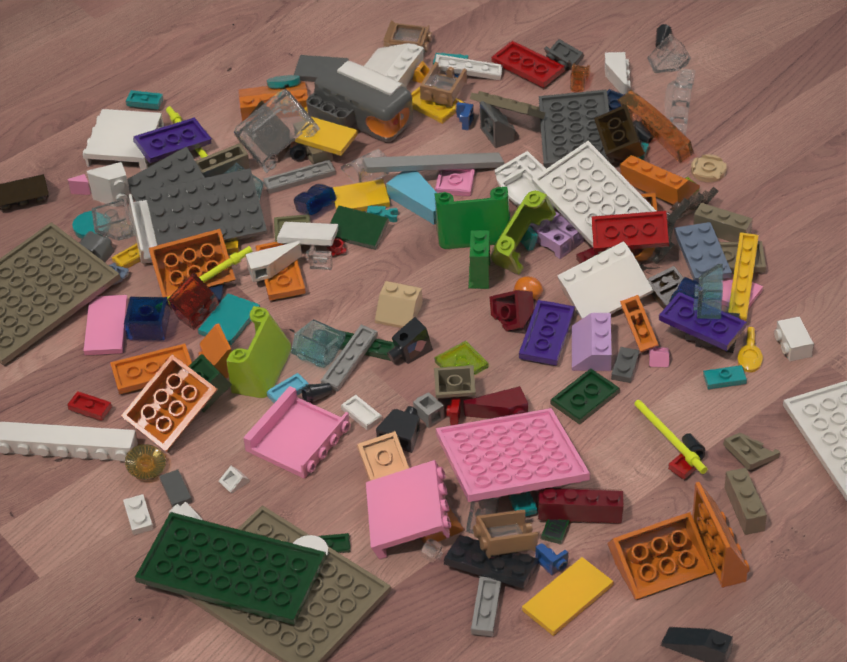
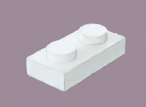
M144 495L124 499V506L133 535L153 530Z

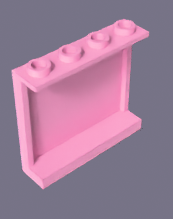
M289 386L243 437L245 451L305 479L309 473L315 470L316 465L321 459L326 457L332 446L338 443L339 438L349 430V413L345 412L342 417H339L298 398L296 389Z
M435 460L366 482L371 549L379 559L387 557L386 548L442 531L446 538L450 537L449 528H451V522L447 516L449 505L445 499L447 488L443 482L446 476L444 469L439 467Z

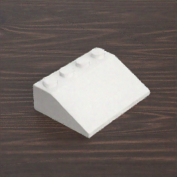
M407 43L378 48L364 67L407 86L414 76V71L423 61L424 47Z
M624 241L557 275L562 291L572 306H575V310L581 319L590 313L612 314L622 309L620 301L639 295L641 299L653 293L651 285Z

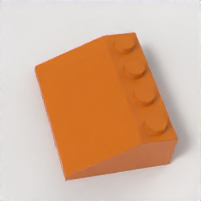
M305 81L293 87L288 85L283 88L262 86L238 89L242 124L261 100L280 119L302 117V112L307 107L306 100L308 94Z
M221 229L149 248L163 300L229 259ZM232 266L191 292L236 281Z
M171 355L121 417L167 452L218 389L174 355Z
M695 482L692 517L721 587L746 582L747 573L750 571L749 564L742 557L740 545L734 541L733 531L726 524L724 512H720L717 503L702 484Z
M691 512L615 537L607 543L614 563L635 600L714 572Z

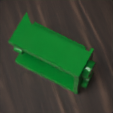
M471 230L468 289H489L490 231Z

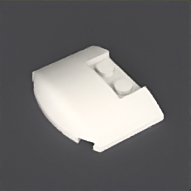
M526 151L495 169V175L500 187L507 186L509 199L516 206H519L530 191H539L532 183V178L546 168Z

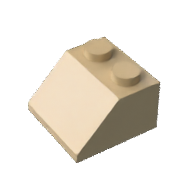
M385 281L379 295L375 323L402 328L414 317L417 318L422 306V288Z

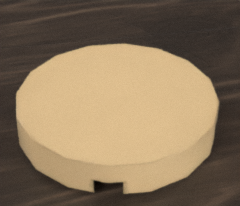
M706 154L702 155L701 158L697 157L693 160L691 173L700 181L712 183L724 178L727 164L718 156Z

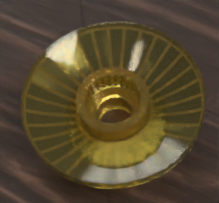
M142 444L133 447L127 453L125 466L127 471L135 478L148 480L159 476L164 471L166 458L159 448L149 444Z

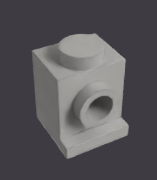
M429 392L413 401V407L417 410L416 415L426 423L428 428L444 419V405Z

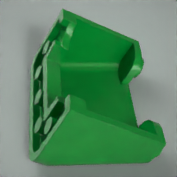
M507 186L492 189L490 198L454 201L450 193H434L437 237L439 246L443 249L470 247L471 230L490 231V245H495L510 221Z

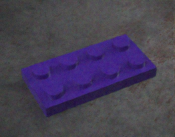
M195 117L133 136V142L149 163L165 159L185 147L191 151L210 145L212 141Z
M680 292L659 314V321L726 351L744 331L747 324L742 319Z
M538 300L519 351V359L557 366L575 313V306Z

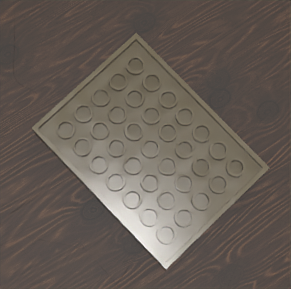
M52 222L0 258V363L3 366L121 279L117 271Z
M263 505L238 528L239 530L289 543H294L298 538L309 535ZM328 547L324 564L295 625L197 598L182 596L281 662H324L391 592V586Z

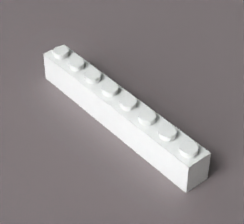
M0 422V453L126 461L127 455L138 446L135 430Z

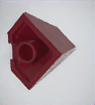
M515 290L489 296L491 316L495 320H499L506 331L523 328L534 311L532 291Z

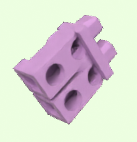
M555 212L556 215L552 222L547 219L541 221L540 226L531 223L530 226L538 234L536 243L543 247H548L555 252L557 258L561 259L571 252V249H575L583 243L584 237L565 217Z

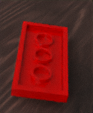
M511 41L491 57L492 63L500 64L503 68L543 88L565 71L564 65L515 41Z
M666 211L591 216L594 252L606 251L623 241L629 249L669 246Z

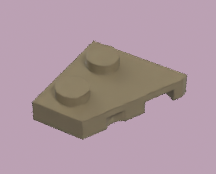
M742 433L724 439L723 445L748 470L778 459L780 456L779 450L775 449L772 452L763 447L764 443L753 440Z

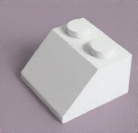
M121 162L87 171L93 200L112 206L129 203L130 191L127 176Z

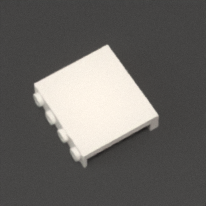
M102 109L100 115L97 116L95 127L92 128V135L88 138L87 147L83 150V159H85L87 167L90 166L92 159L139 162L141 171L148 168L150 163L133 142V136L164 127L162 113Z

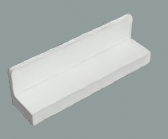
M129 194V208L141 264L151 263L149 248L157 246L147 200L133 202L132 195Z

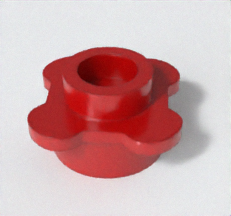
M334 239L332 246H326L329 249L330 256L344 254L347 251L341 239Z

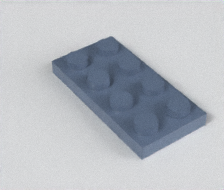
M711 222L675 228L674 234L694 283L731 278L732 271Z

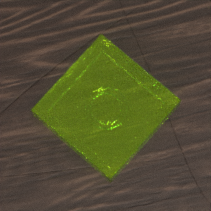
M467 341L434 357L435 363L440 368L473 365L474 375L489 368V363Z

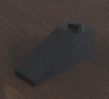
M669 627L661 642V646L703 662H727L732 650L733 636L714 629Z

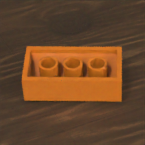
M632 155L620 164L621 175L633 187L647 193H656V197L676 206H679L700 188L699 184Z

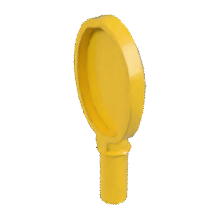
M748 327L747 345L739 350L737 361L738 365H742L745 372L752 373L760 369L763 355L761 350L755 346V328Z

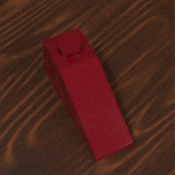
M521 386L464 400L465 417L492 419L528 412V401Z

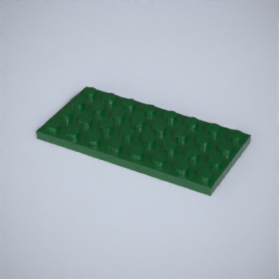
M170 512L135 575V580L137 583L295 625L324 564L326 552Z

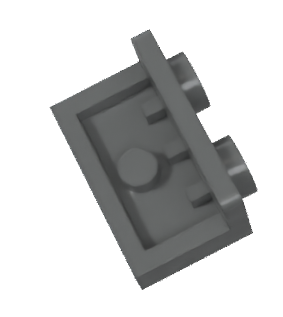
M558 39L551 48L547 46L544 48L547 58L564 65L565 69L568 68L571 71L585 57L583 52L561 39Z

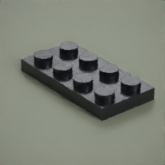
M462 535L458 536L444 557V565L523 589L539 562V558L519 552L491 555L488 558L485 551L481 549L479 540Z

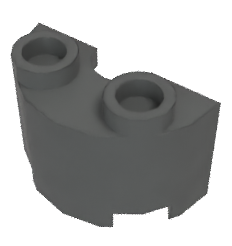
M89 231L79 242L104 262L114 253L111 239L107 236L102 237L92 231Z

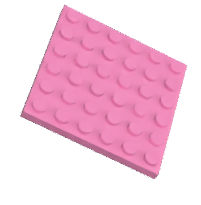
M552 408L436 428V436L468 502H478L489 498H499L505 495L520 494L533 490L538 491L544 488L559 487L590 480L588 469Z

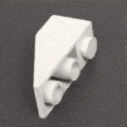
M605 52V77L621 94L627 95V90H630L629 59H626L625 52Z
M300 241L246 254L247 267L252 281L256 282L271 278L302 256Z

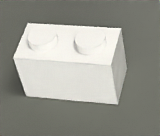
M800 317L777 321V328L774 330L775 339L780 342L782 353L786 354L789 362L812 357L814 343Z

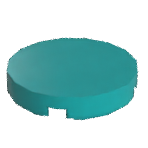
M284 75L267 79V86L270 88H283L288 85L293 87L300 83V76Z
M99 211L84 212L78 215L72 223L75 235L81 239L89 231L103 236L109 228L106 215Z

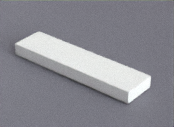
M436 54L435 62H439V71L446 72L448 67H453L454 73L460 74L463 68L467 69V75L494 80L501 79L502 65Z

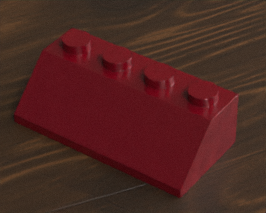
M549 487L538 490V520L622 523L624 500L623 490Z

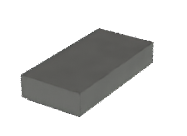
M179 470L159 476L172 508L176 504L181 506L185 502L188 504L192 503V498Z

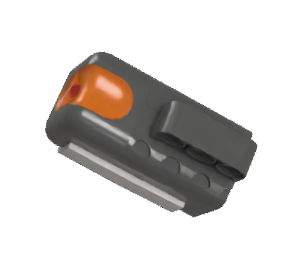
M335 61L316 79L314 93L306 100L308 116L310 118L315 117L345 127H352L388 143L393 141L413 121L412 94L405 84L352 61Z

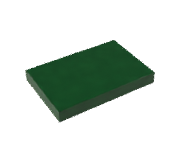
M338 205L330 224H338V232L335 239H341L346 243L376 250L389 223V218Z
M590 368L550 399V404L580 425L619 394L620 388Z

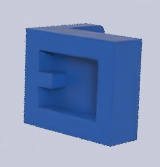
M457 102L456 114L459 122H462V130H469L474 119L473 104Z
M543 543L536 546L535 558H539L538 563L548 573L554 575L567 567L569 552L564 550L556 555L551 548H547Z

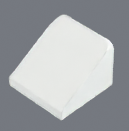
M230 466L219 480L230 493H234L250 481L240 470L233 466Z

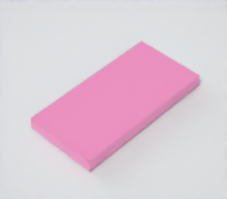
M127 295L97 296L89 302L84 355L123 353L128 304Z

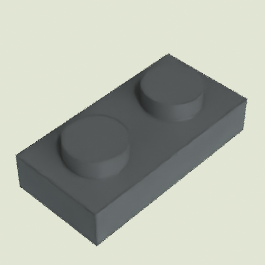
M620 347L611 374L612 380L631 383L640 350Z

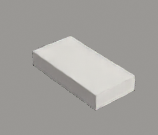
M357 395L341 404V410L348 412L349 416L367 431L382 421V415Z

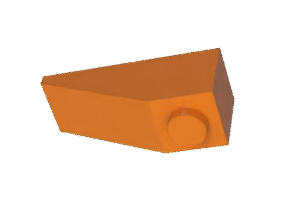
M639 295L620 301L622 311L640 353L659 346Z

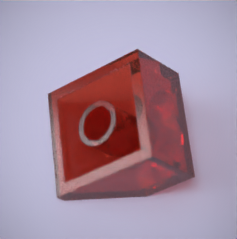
M192 273L168 298L177 318L193 330L202 324L204 319L219 305L215 294L195 273Z

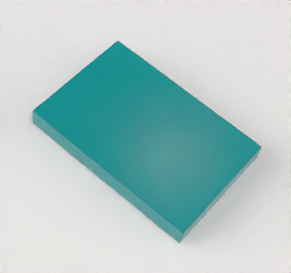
M228 293L199 327L198 333L206 336L215 324H220L231 346L251 322L249 315L253 306L260 307V304Z

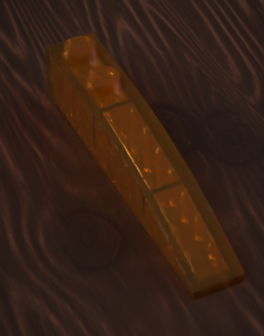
M630 90L618 99L622 106L627 105L631 115L637 121H641L654 135V138L679 163L694 154L691 141L670 120L641 96Z

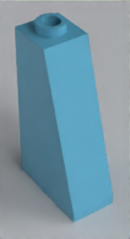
M402 171L386 183L387 194L390 199L433 225L436 224L434 193L437 192L418 171Z

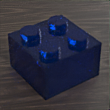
M130 296L124 320L128 340H165L170 318L168 297Z

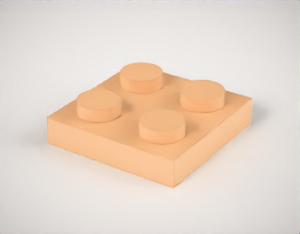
M396 431L357 444L369 481L409 468Z

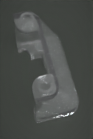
M283 89L235 128L234 135L247 153L267 173L276 167L278 161L276 155L301 134L305 137H312L320 128L287 89Z

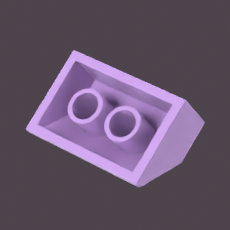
M590 313L572 325V371H588L590 368L594 371H611V313Z

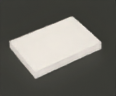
M284 222L277 236V243L289 244L300 241L301 245L332 246L338 232V224Z

